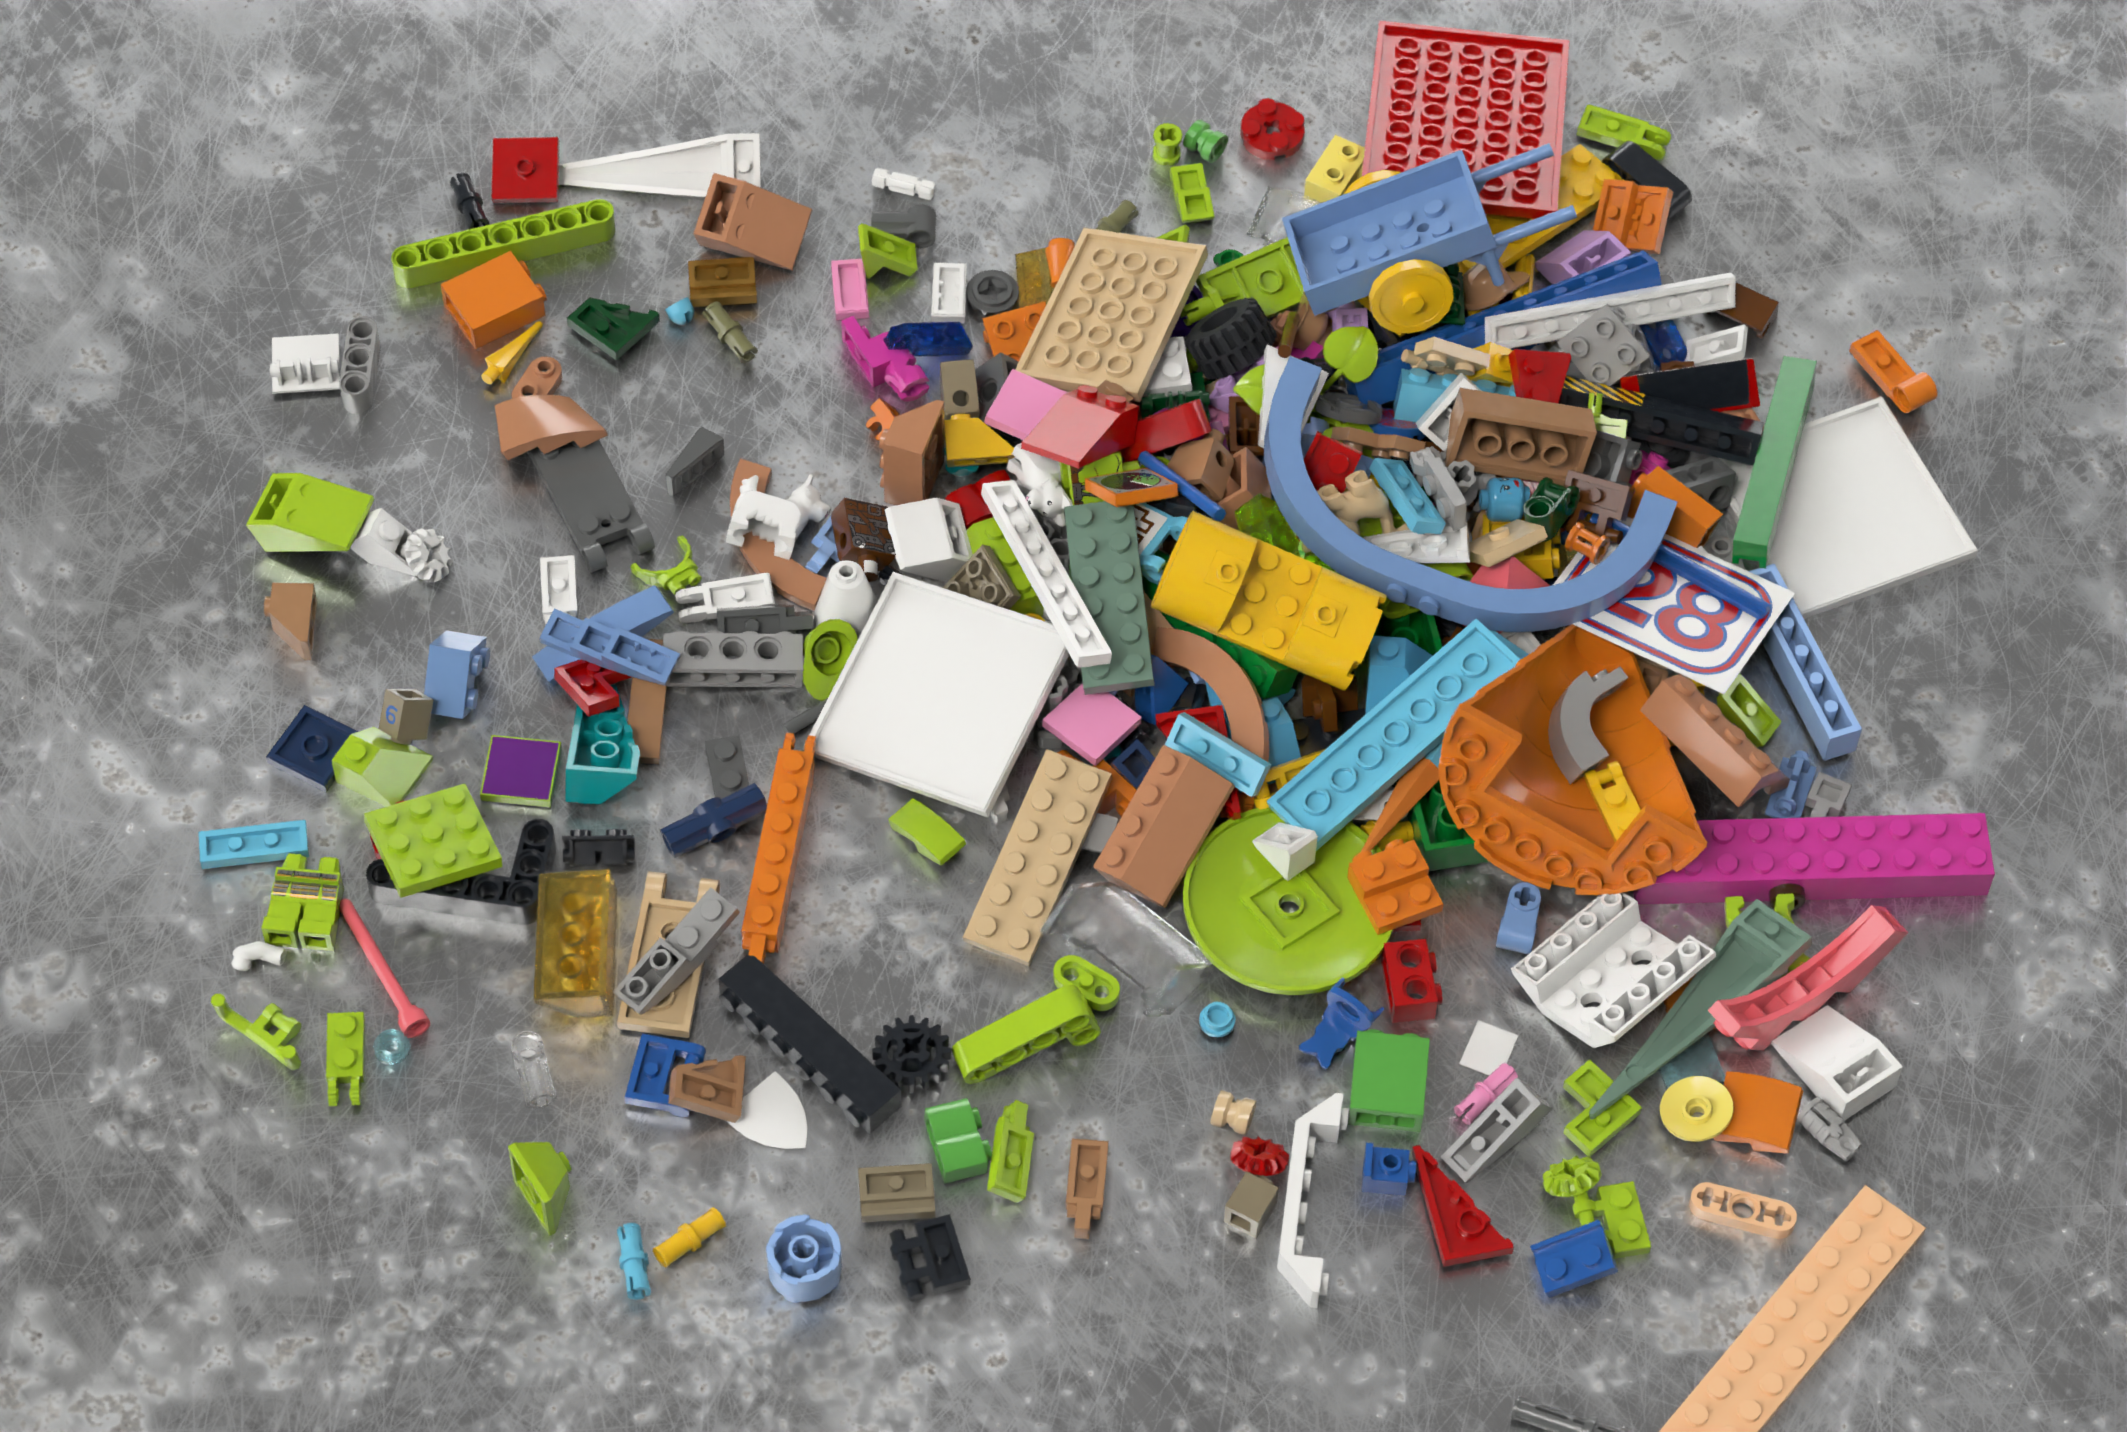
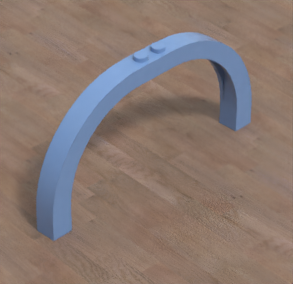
M1292 356L1289 357L1276 387L1264 435L1266 474L1274 499L1290 528L1308 549L1342 576L1386 594L1387 598L1393 602H1402L1420 609L1425 614L1436 615L1468 626L1473 620L1477 619L1488 630L1535 632L1571 625L1595 616L1609 608L1628 594L1652 565L1666 534L1677 501L1647 490L1644 491L1626 536L1604 561L1581 576L1548 587L1504 589L1479 585L1393 554L1370 543L1349 529L1331 512L1310 480L1302 455L1301 425L1317 389L1322 368Z

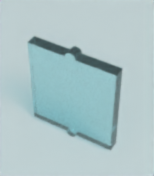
M1708 1033L1659 1069L1666 1090L1675 1082L1691 1076L1709 1077L1720 1082L1722 1085L1725 1080L1724 1072Z

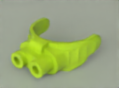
M681 535L677 537V541L686 555L683 561L676 567L668 570L650 571L641 569L636 563L630 566L632 573L646 584L663 587L665 590H670L674 595L681 589H686L687 585L696 586L702 580V577L697 572L698 567L692 560L691 546L687 539Z

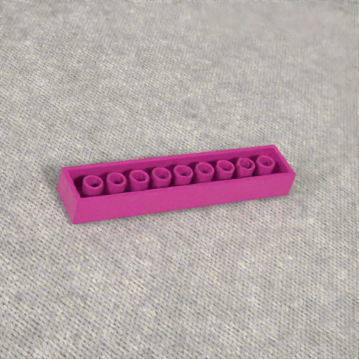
M1985 813L1697 820L1701 832L1707 841V847L1680 871L1676 872L1672 869L1657 876L1655 884L1634 890L1633 894L1638 905L1725 902V897L1743 896L1744 902H1754L1756 899L1759 901H1769V891L1772 888L1781 884L1792 883L1804 888L1805 900L1987 896L1995 872Z

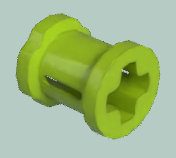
M1161 124L1156 127L1153 133V139L1156 143L1153 147V159L1156 163L1163 166L1174 165L1181 159L1179 144L1182 141L1183 134L1181 129L1175 124Z

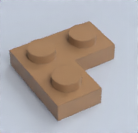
M1333 427L1331 438L1363 452V449L1371 450V457L1382 459L1394 458L1405 461L1409 460L1410 452L1424 449L1426 443L1400 435H1380L1352 427Z

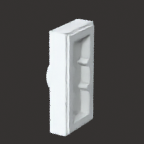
M934 263L931 323L965 324L966 263Z

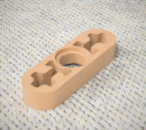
M1710 1182L1696 1185L1692 1190L1689 1200L1690 1211L1699 1219L1775 1239L1788 1237L1793 1232L1797 1220L1795 1209L1784 1201ZM1704 1195L1711 1197L1709 1207L1702 1205ZM1723 1200H1728L1726 1210L1722 1212ZM1738 1203L1747 1204L1751 1207L1753 1215L1748 1218L1738 1217L1733 1212L1732 1207ZM1760 1209L1765 1210L1762 1222L1757 1221ZM1776 1214L1783 1216L1782 1226L1775 1224L1774 1218Z

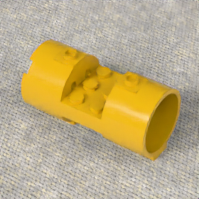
M1192 511L1164 568L1151 603V608L1345 691L1354 677L1350 673L1358 667L1359 663L1361 664L1383 612V610L1378 609L1380 603L1384 604L1387 595Z

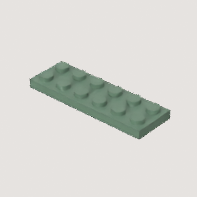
M1103 501L1064 507L1072 583L1112 652L1110 664L1081 667L1084 694L1089 695L1155 686L1134 504L1115 507Z

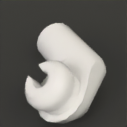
M261 941L238 946L233 951L232 955L234 958L231 964L233 968L242 971L251 968L252 960H263L282 966L286 958L287 949Z

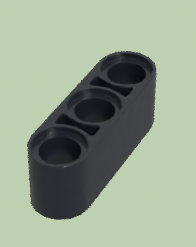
M1632 141L1624 142L1601 161L1625 181H1634L1642 186L1671 189L1673 196L1667 220L1692 201L1691 192L1684 182Z

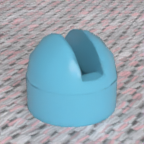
M688 297L665 309L670 320L678 325H685L686 322H691L694 316V308Z

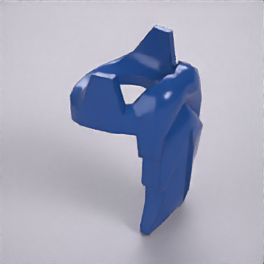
M1343 977L1327 992L1328 1007L1322 1015L1323 1020L1315 1028L1314 1036L1301 1043L1298 1047L1301 1052L1317 1057L1320 1066L1324 1069L1329 1068L1332 1057L1336 1052H1341L1349 1041L1356 1040L1357 1031L1368 1030L1385 1009L1381 1007L1373 1012L1357 998L1344 991L1342 988L1345 984V978Z

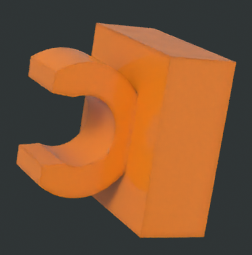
M879 398L870 406L876 416L871 417L866 423V427L873 432L882 425L881 432L875 437L878 441H880L883 430H889L894 417L900 415L894 406Z

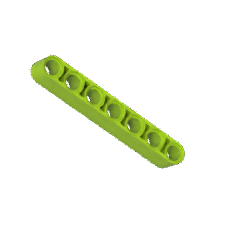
M595 199L397 247L391 255L394 278L400 287L407 289L452 279L509 251L513 253L519 262L521 260L528 261L603 243L612 239L616 232L614 209L607 200Z

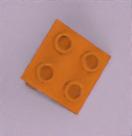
M1045 301L982 318L985 328L983 338L986 344H990L993 357L1001 352L1020 361L1046 307Z

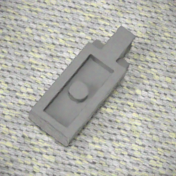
M1429 447L1410 452V465L1413 473L1423 476L1424 489L1428 496L1432 495L1435 499L1441 517L1447 519L1453 531L1465 527L1467 501L1441 458H1435Z

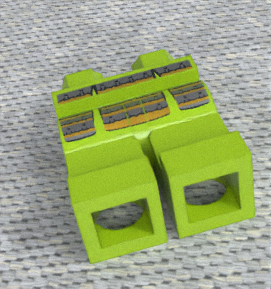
M289 853L283 867H276L267 916H264L261 928L265 943L280 947L298 948L300 939L302 949L334 952L340 917V900L343 899L344 894L339 859L333 857L320 858L318 870L306 869L308 862L305 856ZM276 933H278V934H289L290 936L281 937V936H278ZM312 937H320V938H325V939H324V940H315V939H313Z

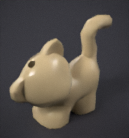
M1358 470L1345 478L1347 492H1338L1333 484L1321 487L1317 491L1331 512L1358 535H1360L1357 521L1362 518H1380L1382 534L1409 529L1406 522L1399 528L1393 526V514L1389 508L1388 497L1380 488L1376 487L1374 480L1369 479L1364 470ZM1302 542V550L1305 553L1314 554Z

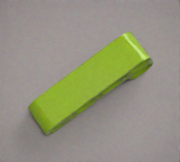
M1067 985L962 1038L952 1046L951 1051L965 1082L975 1084L990 1078L1064 1038H1067L1074 1046L1088 1044L1100 1035L1101 1029L1087 999L1075 985Z

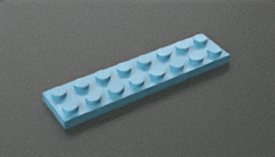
M1477 619L1473 620L1267 800L1269 808L1286 824L1315 831L1318 837L1317 851L1443 741L1445 729L1459 703H1463L1473 697L1479 689L1515 667L1521 659Z

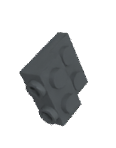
M1596 430L1597 434L1583 473L1632 487L1629 483L1632 470H1637L1642 462V452L1639 450L1641 443Z

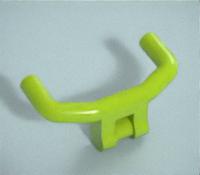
M217 993L212 996L211 1003L217 1015L224 1022L247 1036L290 1070L300 1068L301 1059L295 1047L287 1045L299 1033L302 1026L299 1021L293 1017L288 1018L282 1013L283 1010L280 1007L270 1003L256 1021L251 1023L230 1008L223 994ZM272 1025L279 1028L274 1035L267 1032Z

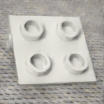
M339 333L272 338V364H270L272 393L340 390Z

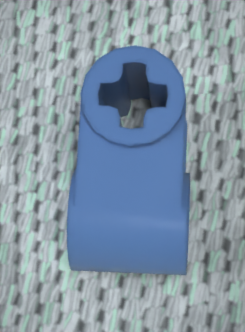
M1521 882L1511 888L1505 914L1501 919L1496 948L1524 954L1532 952L1537 929L1536 921L1541 902V893L1535 885L1529 882ZM1520 903H1526L1527 906H1522Z

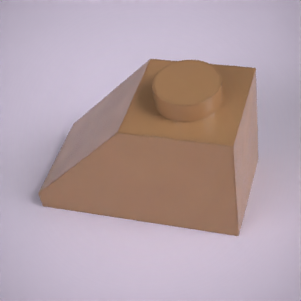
M272 583L271 596H265L264 600L265 617H270L273 631L304 660H311L317 612V597L314 583Z

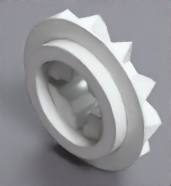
M421 528L409 535L405 544V557L409 568L419 579L430 583L437 582L450 574L448 567L453 563V560L448 557L451 548L445 547L443 543L444 536H437L434 529L424 530ZM431 548L433 551L431 556L433 560L426 562L429 555V551L427 549Z

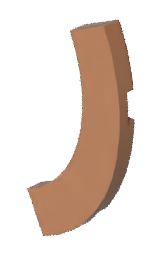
M740 458L731 484V517L736 501L741 494L742 480L757 475L759 477L757 491L766 494L767 486L772 476V468ZM752 531L744 534V543L742 547L739 546V549L756 574L770 573L771 584L777 589V593L799 606L815 611L827 578L804 568L791 557L788 560L774 556V542H767V539H759V536H753Z
M1157 627L1153 655L1159 657L1167 665L1181 667L1204 679L1223 704L1230 724L1232 741L1268 762V724L1265 722L1261 698L1246 671L1223 649L1201 636L1179 629Z

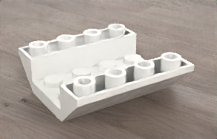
M1623 892L1599 895L1512 967L1511 970L1514 977L1544 1016L1592 1048H1597L1616 1042L1716 957V951L1691 935H1688L1679 944H1676L1642 922L1638 902ZM1640 960H1649V961H1651V962H1650L1649 964H1647V965H1645V964L1634 965L1637 961H1640ZM1590 1002L1600 1003L1598 1007H1584Z

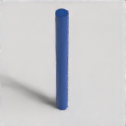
M1148 451L1140 453L1138 461L1142 465L1177 483L1178 492L1214 520L1221 521L1224 519L1226 511Z

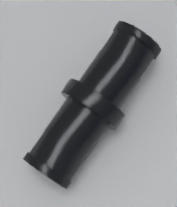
M456 174L460 185H458L454 177L451 178L450 185L457 197L456 206L459 212L464 214L468 228L481 227L480 222H482L483 226L489 225V220L486 218L482 208V197L479 193L475 192L469 174Z

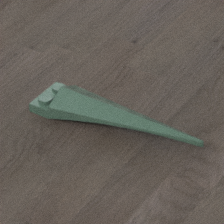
M1758 899L1751 903L1731 922L1713 949L1716 951V957L1696 973L1640 1050L1590 1109V1120L1596 1118L1716 1027L1714 1025L1716 1019L1708 1010L1717 1000L1733 999L1750 994L1773 983L1787 973L1788 967L1812 945V936Z

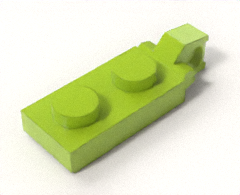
M1015 1100L1008 1106H1004L1003 1114L998 1118L995 1127L987 1191L1016 1203L1024 1200L1026 1197L1034 1133L1030 1131V1127L1026 1126L1028 1104Z

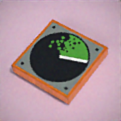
M1148 468L1085 478V490L1115 507L1178 496L1177 483Z

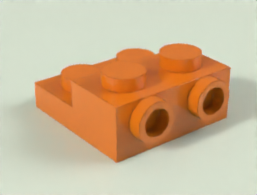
M1403 839L1393 840L1385 846L1384 851L1373 855L1371 851L1360 852L1349 863L1347 878L1377 935L1443 911L1444 904L1428 876L1429 866L1415 840L1406 843Z

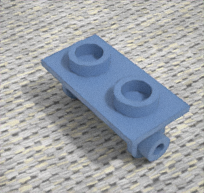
M1799 750L1791 755L1790 759L1782 758L1779 769L1790 779L1788 788L1770 795L1764 815L1772 818H1801L1817 768L1810 765L1809 755L1806 752Z

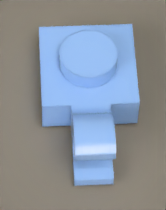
M830 516L811 541L819 549L805 568L815 574L819 572L829 557L837 563L839 562Z

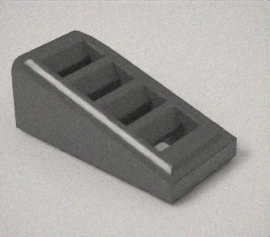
M703 427L697 430L666 473L668 495L674 497L724 456L723 437Z

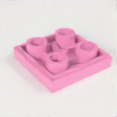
M1012 369L986 414L984 424L1024 440L1062 395L1067 392Z
M1082 683L1043 719L1042 727L1096 766L1141 724L1142 717L1109 692L1085 695Z

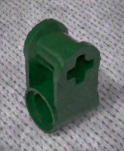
M1545 477L1540 481L1531 497L1525 502L1523 506L1525 521L1544 526L1548 537L1542 542L1554 538L1567 518L1574 513L1580 498L1579 488L1573 485L1565 487L1555 484L1551 478Z

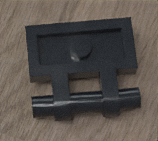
M950 1214L914 1223L916 1237L906 1239L902 1229H896L889 1234L892 1242L890 1246L892 1258L898 1261L901 1271L899 1281L902 1289L907 1291L910 1301H918L923 1298L924 1295L921 1289L923 1283L931 1282L934 1295L970 1286V1276ZM922 1253L925 1266L915 1268L912 1260L913 1254Z

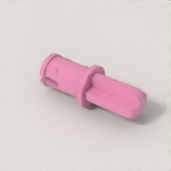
M1503 1063L1483 1082L1478 1081L1475 1083V1089L1454 1107V1112L1458 1118L1470 1108L1461 1121L1467 1125L1472 1124L1473 1120L1491 1105L1515 1078H1518L1515 1069Z

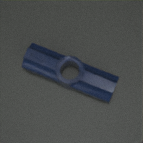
M753 783L723 799L715 797L701 803L693 810L692 814L660 829V833L670 854L677 858L707 842L715 844L730 837L737 830V827L765 814L767 803L760 788Z

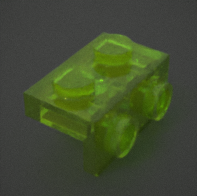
M1259 493L1235 511L1234 514L1239 531L1301 557L1298 549L1299 541L1280 512L1276 501Z

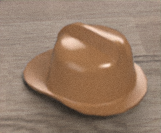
M1498 261L1504 277V283L1500 286H1495L1486 266L1477 263L1463 275L1464 309L1473 311L1492 306L1510 292L1527 283L1530 276L1522 271L1506 272L1500 261Z
M1303 292L1297 310L1300 321L1293 347L1305 351L1313 341L1324 346L1325 340L1331 334L1332 324L1326 312L1314 316L1305 292Z

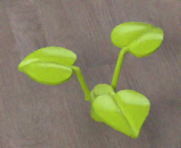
M1365 326L1342 327L1327 337L1323 346L1324 359L1330 367L1337 370L1325 382L1320 394L1323 395L1342 373L1353 383H1359L1372 374L1378 360V347L1370 329ZM1265 364L1247 372L1233 388V391L1258 415H1260L1262 407V377ZM1314 407L1306 422L1310 423V417L1325 420L1335 427H1352L1374 433L1367 424L1350 422L1341 424L1339 420L1321 416ZM1333 427L1326 429L1322 434L1331 438ZM1363 449L1362 455L1374 459V457H1371V450Z

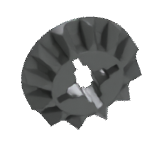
M986 270L971 278L966 288L967 300L971 303L972 309L981 310L984 316L987 313L1000 314L1002 311H1011L1012 306L1018 303L1019 287L1015 279L1009 274L999 270ZM989 286L997 294L996 300L991 299V296L988 295Z

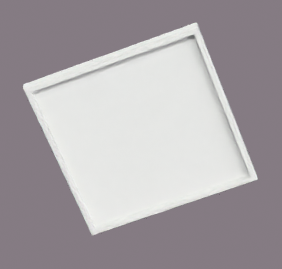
M1883 397L1804 424L1767 566L1775 563L1788 590L1795 592L1792 598L1804 619L1977 556L1978 550ZM1719 458L1736 472L1730 506L1727 509L1735 523L1738 524L1753 466Z
M892 572L809 736H816L814 757L989 817L1069 656V652L1051 623Z

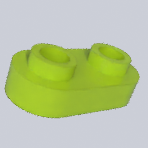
M1076 955L1064 956L1055 963L1053 980L1057 988L1075 985L1087 999L1090 1008L1097 1011L1109 1010L1118 1003L1120 985L1111 974ZM1068 975H1074L1077 977V979L1070 981L1067 980L1065 977ZM1099 992H1103L1108 996H1106L1105 998H1099L1096 996V994Z

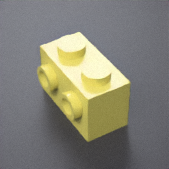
M1335 135L1305 179L1304 200L1317 205L1344 195V192L1351 184L1362 177L1365 147Z

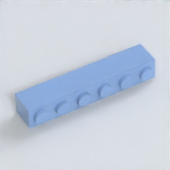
M1775 563L1768 565L1766 569L1758 568L1748 571L1788 589ZM1792 598L1763 638L1762 643L1821 757L1826 761L1856 751L1862 728Z

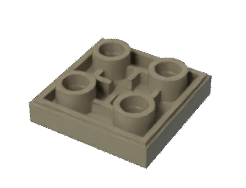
M981 545L943 587L944 589L1008 610L1021 598V595L995 553L987 545Z

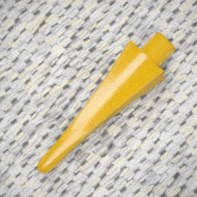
M537 321L509 344L486 357L488 369L481 375L483 381L487 384H492L498 378L501 382L505 383L526 347L542 328L543 323Z

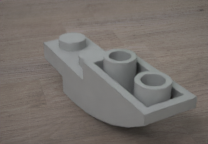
M710 887L665 940L660 937L615 988L613 993L639 1015L644 1014L675 990L706 960L719 945L717 939L738 916L739 910Z

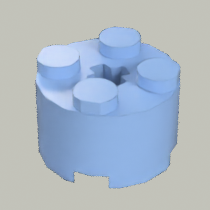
M810 1215L789 1217L777 1224L775 1232L769 1238L766 1246L769 1279L777 1292L782 1294L785 1300L799 1303L801 1301L818 1300L834 1290L840 1281L842 1257L839 1236L831 1224L826 1222L825 1225L819 1220L810 1219Z

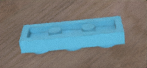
M1374 458L1369 469L1378 481L1379 486L1385 491L1393 506L1406 522L1407 527L1417 534H1441L1446 522L1404 461Z
M1185 712L1178 714L1165 743L1166 746L1192 757L1227 779L1237 789L1250 797L1258 795L1272 765Z
M306 820L198 832L202 869L285 860L289 853L301 854L306 858L309 857Z

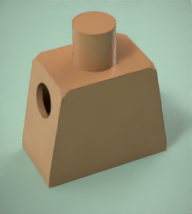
M1212 429L1211 432L1204 434L1201 440L1182 443L1167 466L1211 500L1217 501L1222 500L1234 464V457L1222 445L1225 439L1224 435L1220 431Z

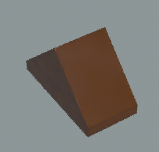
M1229 396L1228 450L1233 455L1247 447L1254 455L1264 456V448L1258 446L1260 415L1255 413L1238 396Z

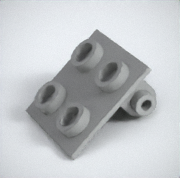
M1606 304L1557 341L1565 353L1571 354V361L1588 381L1611 386L1650 357L1649 353L1623 323L1626 314L1620 307L1614 309L1609 304Z

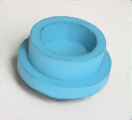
M1213 1002L1201 1011L1199 1024L1207 1035L1224 1037L1234 1029L1235 1014L1225 1003Z

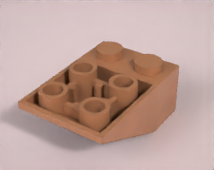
M713 173L693 234L700 246L740 257H754V261L793 271L812 209L748 182Z

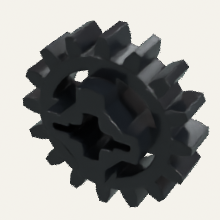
M910 1015L908 1023L903 1024L902 1020L898 1017L895 1018L894 1028L886 1024L883 1026V1036L876 1035L875 1037L876 1048H872L873 1060H875V1066L891 1081L894 1080L897 1087L901 1089L903 1085H908L910 1093H914L916 1085H921L926 1091L929 1090L930 1080L938 1084L941 1082V1072L948 1073L949 1071L948 1060H951V1048L948 1047L949 1037L948 1035H941V1026L939 1024L930 1028L929 1018L925 1017L921 1023H915L914 1015ZM890 1047L893 1049V1059L891 1061L888 1058ZM933 1047L936 1051L934 1061L931 1059V1049Z

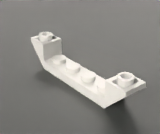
M1335 1093L1295 1121L1277 1269L1307 1305L1312 1308H1317L1319 1295H1327L1329 1273L1322 1272L1324 1258L1301 1256L1304 1236L1296 1235L1297 1225H1305L1308 1203L1300 1202L1301 1192H1309L1312 1172L1310 1169H1304L1306 1158L1313 1159L1315 1140L1337 1143L1339 1129L1346 1130L1349 1108H1342L1343 1094Z

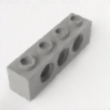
M681 630L663 633V646L680 653V657L666 686L802 688L803 634H793L786 631L776 634H759L754 631L743 633H723L720 631L689 633ZM701 655L704 658L695 659L692 656ZM734 655L739 658L729 659L727 656ZM762 656H771L773 659H764Z

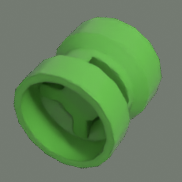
M1198 119L1185 134L1183 146L1192 152L1198 151L1202 159L1209 163H1214L1224 152L1228 143V136L1221 131L1211 130V126L1207 122Z

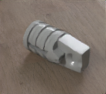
M1820 1097L1808 1103L1797 1117V1122L1803 1125L1815 1139H1818L1823 1146L1846 1162L1862 1148V1143L1846 1122L1835 1111H1832Z

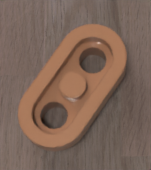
M539 357L533 360L514 387L512 399L523 397L526 393H532V395H553L562 382L560 363L552 357Z

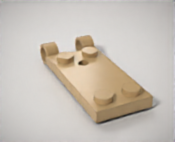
M648 871L627 975L660 937L663 940L666 939L667 934L676 928L710 887L719 893L720 880L701 878L697 901L688 902L665 899L667 873ZM704 962L668 996L642 1015H639L621 1000L617 1020L618 1029L690 1038Z

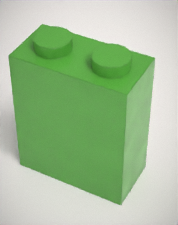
M1376 1029L1357 1031L1348 1125L1421 1132L1430 1038H1423L1413 1033L1403 1035L1386 1034Z

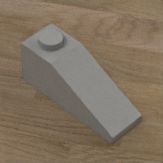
M1515 1078L1449 1147L1441 1158L1468 1183L1526 1137L1553 1108L1528 1083Z

